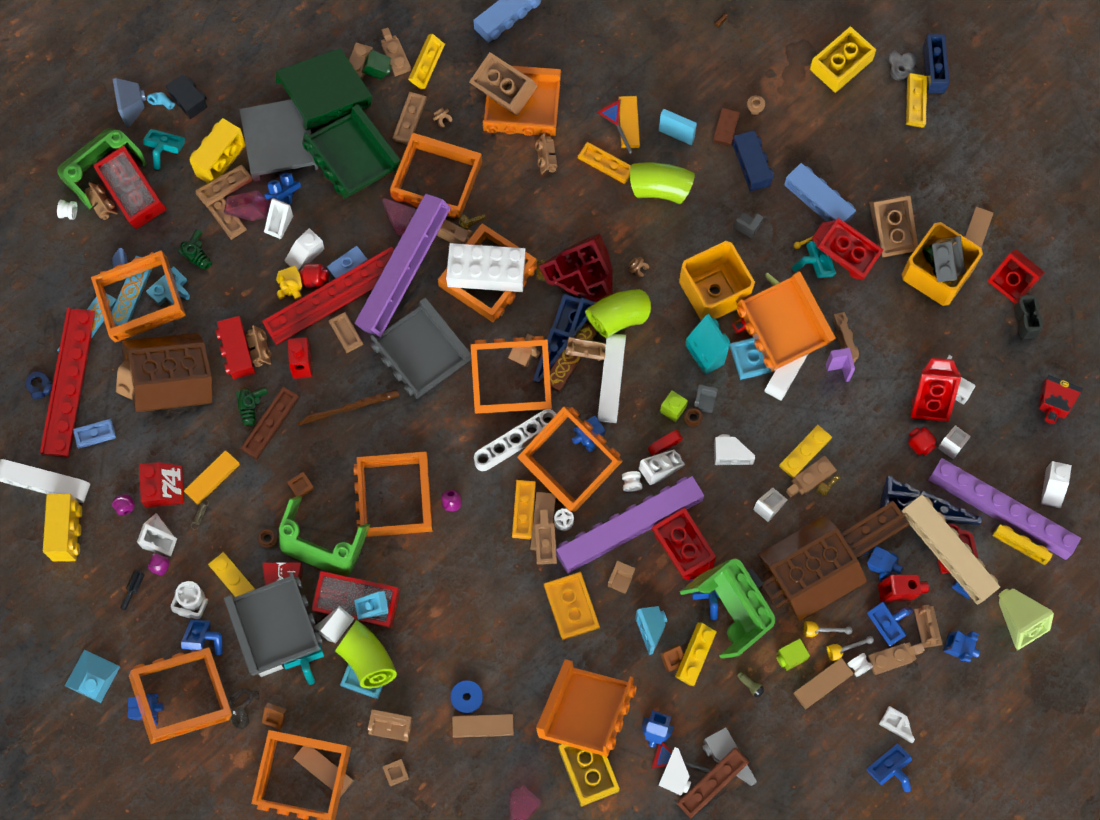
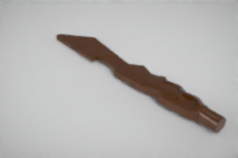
M396 389L360 399L341 408L308 415L297 424L298 426L327 418L336 413H345L399 397V393Z

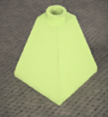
M1013 588L1011 590L1005 589L999 594V605L1017 650L1050 631L1054 615L1052 610Z

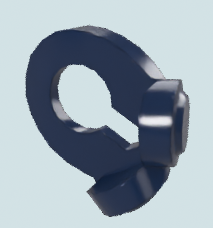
M33 372L26 378V388L31 393V398L41 399L52 391L53 383L50 382L44 373ZM39 377L42 379L43 391H39L37 387L32 386L31 383L34 378Z

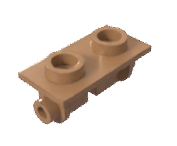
M543 133L535 143V149L538 152V167H540L541 174L546 170L555 172L558 167L556 155H549L555 153L554 140L550 136L545 137V133Z
M89 182L90 187L85 190V194L92 206L98 202L94 210L99 218L107 220L110 217V213L117 215L114 203L105 195V189L99 184L96 185Z
M253 325V329L248 330L246 334L249 348H256L250 351L252 363L255 364V367L262 366V362L272 364L270 359L271 352L266 342L267 335L263 329Z
M569 337L565 354L597 359L598 361L604 360L606 343Z
M924 605L921 606L922 608L914 609L923 647L942 645L934 606Z

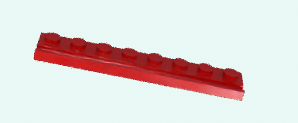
M392 247L388 248L263 320L262 323L275 345L373 290L394 249Z
M67 308L41 443V455L47 454L68 458L70 456L74 435L73 429H75L96 314L93 310Z

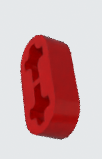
M675 430L651 444L647 449L652 456H655L677 445L683 440V437L678 430Z

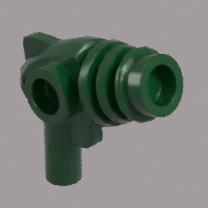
M196 229L190 241L181 243L178 253L185 256L194 265L207 270L212 265V261L201 249L202 243L198 240L202 231Z
M244 387L240 391L235 392L238 400V410L242 411L239 414L242 415L241 419L243 420L241 422H243V426L255 425L256 419L254 417L256 411L254 409H256V404L260 403L259 397L268 393L266 387L252 392Z

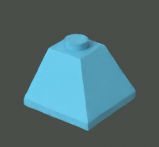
M659 606L641 608L636 612L635 619L649 655L654 653L664 631L665 622H667L664 611H660Z
M84 650L65 686L101 703L120 666Z

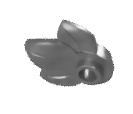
M895 50L891 52L889 63L892 66L890 74L893 79L900 81L907 78L910 73L918 75L921 73L914 67L917 61L914 54L905 53L901 56Z

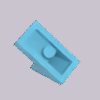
M385 591L376 592L354 600L358 620L388 614Z

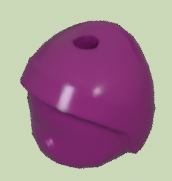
M455 490L443 492L441 496L443 509L452 512L458 511L461 508L460 494Z
M121 494L113 499L112 506L118 515H127L135 507L132 497L128 494Z
M154 553L148 563V569L159 576L164 575L170 566L169 559L158 553Z

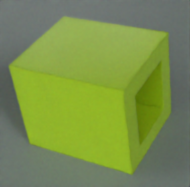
M671 391L662 403L660 413L676 423L686 409L688 400Z
M798 639L779 649L776 658L780 666L785 667L788 671L808 660L810 655L801 639Z

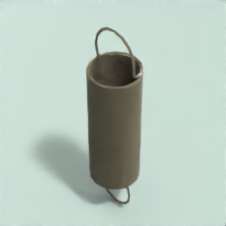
M200 503L192 524L200 525L207 509L206 505Z

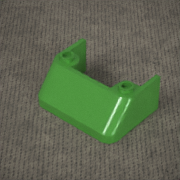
M105 129L60 164L57 169L61 180L89 209L92 208L86 194L75 183L82 178L85 170L113 148L125 146L143 166L147 164L142 152L120 130Z
M296 496L289 499L279 527L280 550L285 555L332 574L346 577L352 574L370 524L366 523L359 526L353 544L341 542L331 551L298 537L300 529L294 519L302 497Z
M731 559L700 574L679 591L683 595L698 591L710 593L715 589L734 620V623L729 626L727 631L732 645L719 655L720 658L740 656L775 624L773 612L742 562L738 559Z

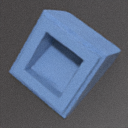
M119 248L112 259L113 267L128 263L126 253L122 248Z

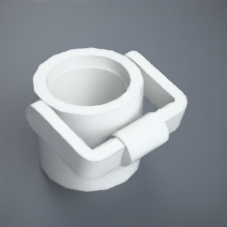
M193 581L182 582L175 591L171 610L186 618L200 619L208 599L205 598L202 589ZM177 602H178L183 608L175 607L176 604H177ZM200 608L198 613L192 612Z

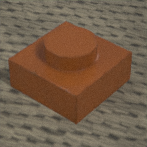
M304 472L287 482L295 496L303 497L314 490L313 485Z
M676 644L660 652L666 671L670 672L679 668L684 656L680 645Z
M267 703L262 723L281 729L287 709Z

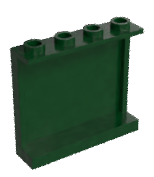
M341 48L330 50L320 56H314L306 61H300L292 66L283 67L276 71V84L281 83L302 115L304 119L303 127L306 131L347 116L351 113L352 107L359 105L362 110L371 107V93Z
M359 105L352 107L351 113L310 136L307 132L303 136L302 145L304 149L310 152L315 164L322 168L325 177L331 180L336 192L341 194L344 199L398 169L401 161Z

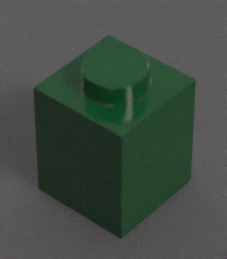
M371 50L365 57L362 73L382 80L391 71V57Z

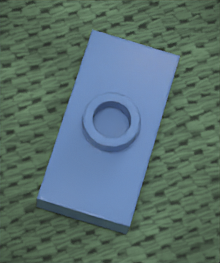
M355 246L328 265L327 270L336 279L368 259Z
M111 418L73 429L79 449L116 438Z

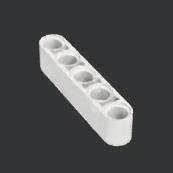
M613 334L606 339L598 420L600 422L617 423L626 335Z
M808 354L777 369L764 392L781 401Z
M551 409L543 410L479 449L474 455L476 468L480 471L489 470L528 446L548 424L543 420L547 417L553 419L556 413ZM530 427H534L537 429V431L535 433H529L527 429ZM514 437H518L521 439V441L519 443H513L511 442V439ZM497 447L505 449L502 453L494 451ZM481 457H486L488 461L486 463H480L478 459Z
M0 459V482L45 494H71L77 502L84 503L90 483L70 476Z

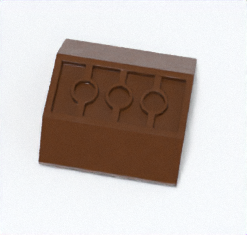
M198 333L122 341L124 358L128 359L134 388L132 399L135 412L212 403V376L205 343Z
M825 515L758 554L767 571H771L790 602L789 606L799 622L867 583L858 559L839 529Z

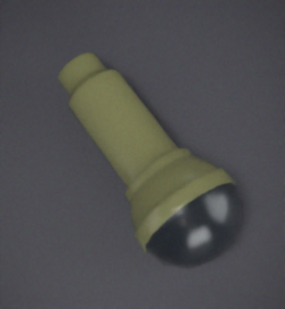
M741 672L737 675L739 680L749 688L753 696L760 697L764 693L762 684L753 682Z

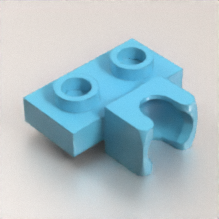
M172 267L171 271L180 297L189 300L190 295L182 287L187 282V279L175 267ZM164 274L146 290V293L159 306L166 300L171 305H174V300Z

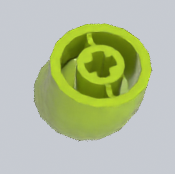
M634 163L630 168L631 187L637 198H660L681 204L687 197L695 178L694 172L665 163Z
M641 289L626 290L601 299L586 309L585 314L597 332L608 339L624 328L646 322L650 315L651 302L646 292Z
M356 620L335 652L353 669L361 687L372 689L386 685L395 679L397 675L393 662L376 636Z

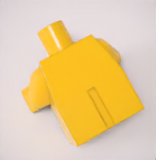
M296 266L278 271L276 281L280 284L281 288L277 293L278 298L283 299L285 295H293L295 300L302 297L300 293L302 283Z

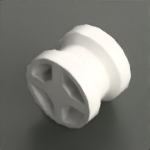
M60 200L57 206L58 218L68 217L74 220L77 215V202L71 201L68 203L65 200Z
M631 471L622 474V480L625 483L623 491L635 492L643 488L640 483V472Z
M568 509L558 510L554 516L555 527L560 531H568L572 528L574 521L573 513Z
M865 653L860 654L847 663L849 667L854 669L856 677L873 667L866 660Z

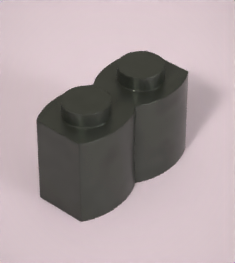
M1035 295L1021 296L1014 309L1015 316L1019 321V334L1022 339L1036 338L1043 328V320L1038 313V299Z

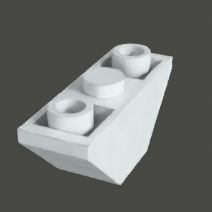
M675 450L642 459L639 470L647 482L652 485L661 482L685 464L681 460V456Z

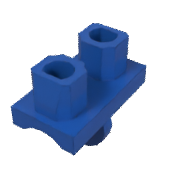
M283 173L280 175L281 184L277 180L269 182V192L264 195L267 200L274 198L290 205L293 192L299 189L301 185L300 182L293 180L292 174Z

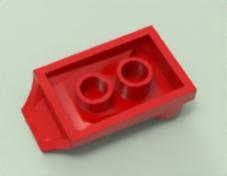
M840 218L830 222H823L811 238L817 248L847 269L849 274L855 279L863 280L884 251V249Z
M931 358L927 366L922 370L915 397L911 401V418L949 422L961 381V374L957 370L954 360Z
M685 508L651 528L655 539L660 542L682 578L690 581L713 568L716 555Z

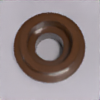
M690 408L684 413V422L688 426L696 427L702 423L703 415L699 409ZM693 415V416H695L697 419L694 420V421H692V420L690 419V416Z
M263 529L258 534V542L264 548H271L277 542V534L272 529ZM266 536H271L270 541H264Z

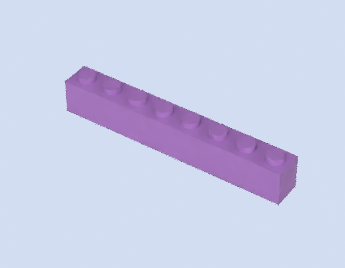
M428 194L424 195L357 317L355 324L363 331L378 337L382 336L451 209L443 199Z
M943 458L938 462L928 479L933 484L1004 525L1011 527L1037 544L1046 547L1049 551L1065 560L1073 554L1081 540L1079 536Z
M693 476L688 479L687 477L681 478L676 482L677 485L673 487L667 486L660 490V494L646 497L643 503L629 506L623 514H614L609 518L610 521L594 525L592 530L587 533L585 531L579 533L571 542L564 541L559 544L558 549H556V555L566 573H571L645 533L681 509L685 508L687 510L702 502L704 494Z

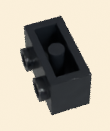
M182 74L167 84L166 88L169 95L189 119H192L207 108L205 101L207 97L201 90L198 91L195 88L196 84L191 78L188 79Z

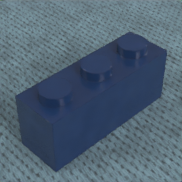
M927 34L923 44L927 93H945L950 83L945 34Z
M755 130L734 136L732 145L749 191L771 186L774 173L772 168L768 167V157L766 152L762 151L760 136L756 135Z

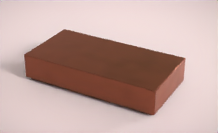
M722 108L713 138L714 143L731 146L740 112Z

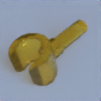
M485 214L469 219L467 215H463L459 219V224L463 228L468 229L472 223L486 217Z
M839 474L836 475L828 485L821 482L817 492L827 495L831 487L841 476Z

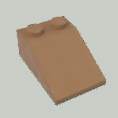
M490 52L469 81L473 86L516 116L538 87L531 78Z
M902 195L869 202L878 245L884 249L881 254L882 258L914 252L918 247L911 196Z

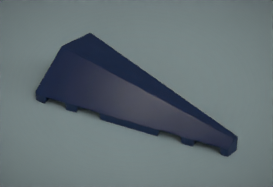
M563 294L556 318L547 338L549 369L565 350L569 337H575L588 320L585 310L596 302ZM543 352L533 378V382L537 383L544 377Z
M891 476L886 478L880 500V509L894 501L900 511H902L923 494L924 497L931 500L933 508L945 517L946 523L982 524L981 516L970 514L963 508L952 506L943 499L925 491L914 489L907 483L894 480Z

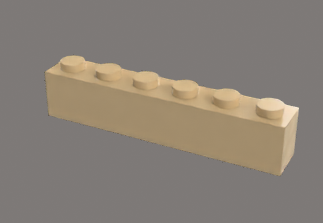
M922 494L901 511L910 526L977 605L1000 588L996 577L988 573L984 563L972 554L969 545L960 540L958 532L954 528H950L946 523L945 517L933 508V503L929 498L924 497Z

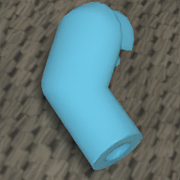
M162 92L152 93L147 96L148 103L152 105L163 104L168 110L175 106V103Z

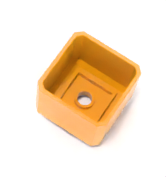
M942 222L934 223L908 259L902 272L903 281L940 305H949L974 271L983 255L982 248ZM961 236L966 273L959 275L957 280L937 282V276L933 273V267L925 259L923 249L938 239Z
M724 241L684 260L679 279L682 289L701 321L707 314L712 319H718L736 310L737 303L741 299L745 300L751 297L755 284L734 245L728 241ZM711 287H717L719 288L720 292L718 294H713L710 292L709 289Z

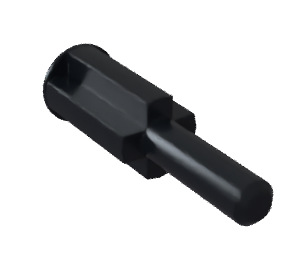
M134 570L126 587L128 592L120 607L122 610L127 609L133 593L137 594L145 576L140 571Z

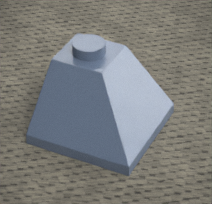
M115 78L113 79L118 111L126 128H129L145 108L146 94L144 90L140 89L138 83Z

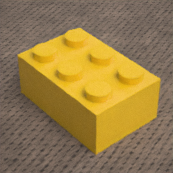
M850 26L813 58L810 70L836 93L873 61L876 49Z
M224 118L213 126L212 132L202 140L201 146L193 151L189 159L198 178L206 183H210L226 172L246 146L240 128Z
M47 494L43 553L53 562L77 561V555L80 554L78 536L81 535L79 517H82V506L71 494Z
M563 744L558 746L581 807L619 792L620 788L606 756Z

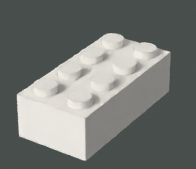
M450 243L446 276L447 287L523 292L525 248Z

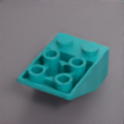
M707 314L686 338L685 346L705 376L725 364L730 345L729 338L725 333H721L717 320L715 318L712 319Z

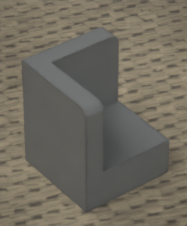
M743 213L740 218L735 220L733 228L753 239L761 227L764 217L757 214L755 218H752Z
M699 385L694 408L712 414L718 389Z

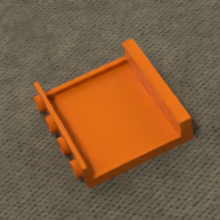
M512 66L531 78L538 87L517 116L486 95L483 131L489 133L505 132L507 134L521 133L527 136L545 133V137L556 136L561 69Z
M800 271L793 274L791 278L745 300L741 299L737 303L736 309L739 316L744 318L748 333L752 334L755 339V347L758 351L762 352L764 364L772 372L832 343L836 339Z
M565 659L536 726L538 737L608 757L610 750L615 748L617 732L620 733L622 730V719L629 712V701L636 694L637 687L634 685L633 677L630 676L628 682L574 668L573 662Z

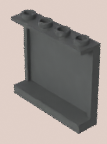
M291 99L239 109L250 172L254 182L261 181L260 175L315 165V169L318 170L313 156L302 145L304 133L307 132L310 136L312 134L311 130H314V128L308 131L305 130L303 127L304 119Z
M426 298L419 301L420 306L385 330L381 337L370 336L372 349L376 353L380 352L383 356L381 359L387 367L391 366L394 370L393 375L399 382L402 380L405 384L406 392L410 396L414 395L416 399L471 361V353Z
M293 572L287 578L234 598L232 595L224 598L249 673L252 676L321 650L319 645L323 643L319 631L315 632L312 626L316 622L313 614H308L307 612L308 600L306 595H301L299 589L303 587L299 576L295 577Z

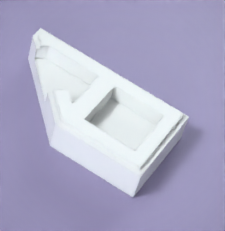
M889 706L879 725L910 743L914 742L915 739L909 726L908 717Z

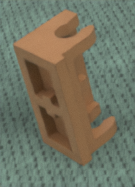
M446 219L437 233L438 237L454 244H466L473 235V231H467Z
M372 709L368 734L408 742L413 719L409 716Z

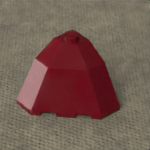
M600 233L564 249L539 265L548 284L562 287L565 291L574 295H580L590 301L598 302L613 294V270L608 250Z

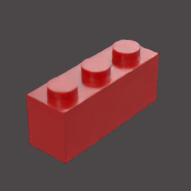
M240 316L218 321L219 328L216 329L218 340L222 339L223 345L220 346L222 356H226L227 363H224L226 373L231 374L233 379L255 374Z

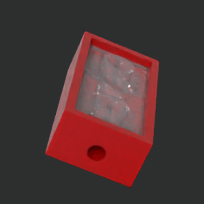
M122 146L93 165L126 219L136 230L167 210L142 169L125 146Z
M320 571L311 610L329 615L340 606L354 618V621L358 620L359 622L392 628L401 590L398 587ZM385 591L388 614L358 620L354 600L376 592Z

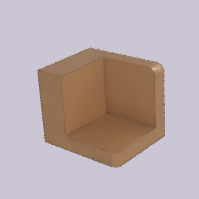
M617 561L608 581V587L625 594L636 568Z

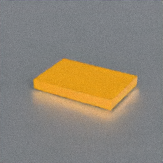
M581 572L543 584L562 640L600 628Z

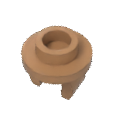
M751 96L747 101V108L751 111V114L758 115L765 108V101L760 96Z
M443 107L434 112L435 117L432 118L434 121L438 119L437 122L441 128L445 126L442 122L443 118H446L448 122H452V117L446 114L449 110H444Z
M642 257L634 258L629 263V272L635 273L637 277H643L644 274L640 271V268L642 267L644 270H647L649 265L643 263L644 259Z

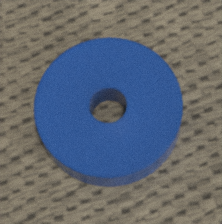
M461 681L451 691V702L458 712L470 714L477 711L482 705L483 693L475 682ZM465 694H469L471 696V698L467 701L463 699V696Z

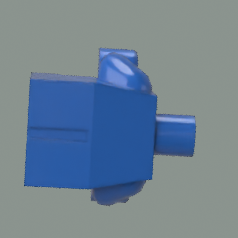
M596 416L586 420L593 426L592 431L596 435L600 434L604 437L605 429ZM576 426L573 429L574 432L576 431V436L571 438L573 443L576 445L581 442L588 449V452L595 450V443Z
M877 546L867 562L869 570L879 573V581L881 582L892 575L893 572L901 574L903 567L898 565L899 557L895 553H889Z
M959 631L951 632L948 634L943 652L959 657L960 661L970 662L972 656L977 658L980 655V650L975 648V641L978 640L977 636L979 634L974 631L967 635Z
M147 693L146 698L155 725H157L158 722L156 720L158 718L156 716L158 711L164 710V704L158 703V694ZM129 697L128 718L143 720L136 697Z
M652 710L650 719L644 717L642 729L645 740L649 741V746L656 747V744L661 745L662 742L671 736L674 729L673 726L669 725L671 716L661 715V713Z

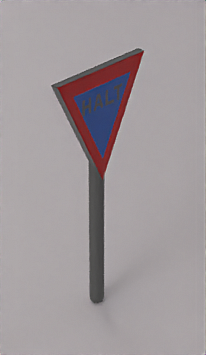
M621 99L597 113L616 125L628 152L631 154V147L619 124Z
M663 742L661 745L658 744L651 769L667 767L673 751ZM684 761L685 766L704 772L712 770Z

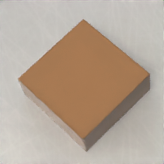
M402 759L383 766L390 787L409 779Z

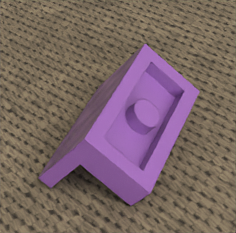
M850 348L831 351L826 362L827 371L842 369L845 382L850 381L855 371Z

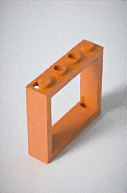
M412 133L390 188L391 197L398 202L405 201L415 207H418L424 196L401 189L416 149L472 165V170L458 206L448 204L451 209L447 216L461 219L482 164V154Z
M483 223L466 243L469 245H481L488 238L500 247L519 248ZM525 252L526 264L523 288L527 283V278L533 276L534 271L537 269V259ZM447 268L438 278L440 288L491 322H494L496 318L503 315L504 308L507 304L510 305L514 301L515 294L517 293L505 291L494 306L490 308L461 288L447 287Z
M162 250L155 253L151 252L142 258H135L127 264L117 265L111 270L101 271L100 274L91 277L108 335L115 343L186 316L168 258ZM162 265L174 305L116 326L104 287Z
M544 336L532 337V341H525L524 337L513 338V342H505L504 338L494 339V343H486V340H475V344H471L475 414L552 409L548 340H544ZM542 346L546 401L493 405L480 404L477 350Z
M563 407L517 458L570 512H575L623 461L619 458L620 453L613 447L610 449L605 444L607 441L600 434L596 435L592 431L593 426L586 420L583 422L578 417L580 414L573 407ZM567 417L612 460L608 467L577 500L532 457Z
M427 452L357 457V464H354V475H358V482H355V494H359V501H356V513L360 512V520H357V531L359 526L368 523L365 468L420 464L423 523L369 528L366 537L433 532Z
M202 648V650L191 651L188 654L178 653L167 660L160 658L153 661V664L146 666L139 664L130 671L129 679L150 744L228 721L232 716L210 648ZM204 658L221 710L156 729L140 677Z
M268 730L251 804L258 805V810L269 812V808L277 809V814L289 816V812L297 813L296 818L306 820L309 819V816L317 817L316 820H335L351 747ZM277 741L341 754L328 813L264 800Z

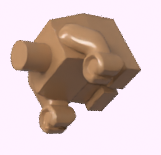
M527 334L525 341H532L534 336ZM535 346L512 348L508 358L528 367L532 356L538 358L541 352Z

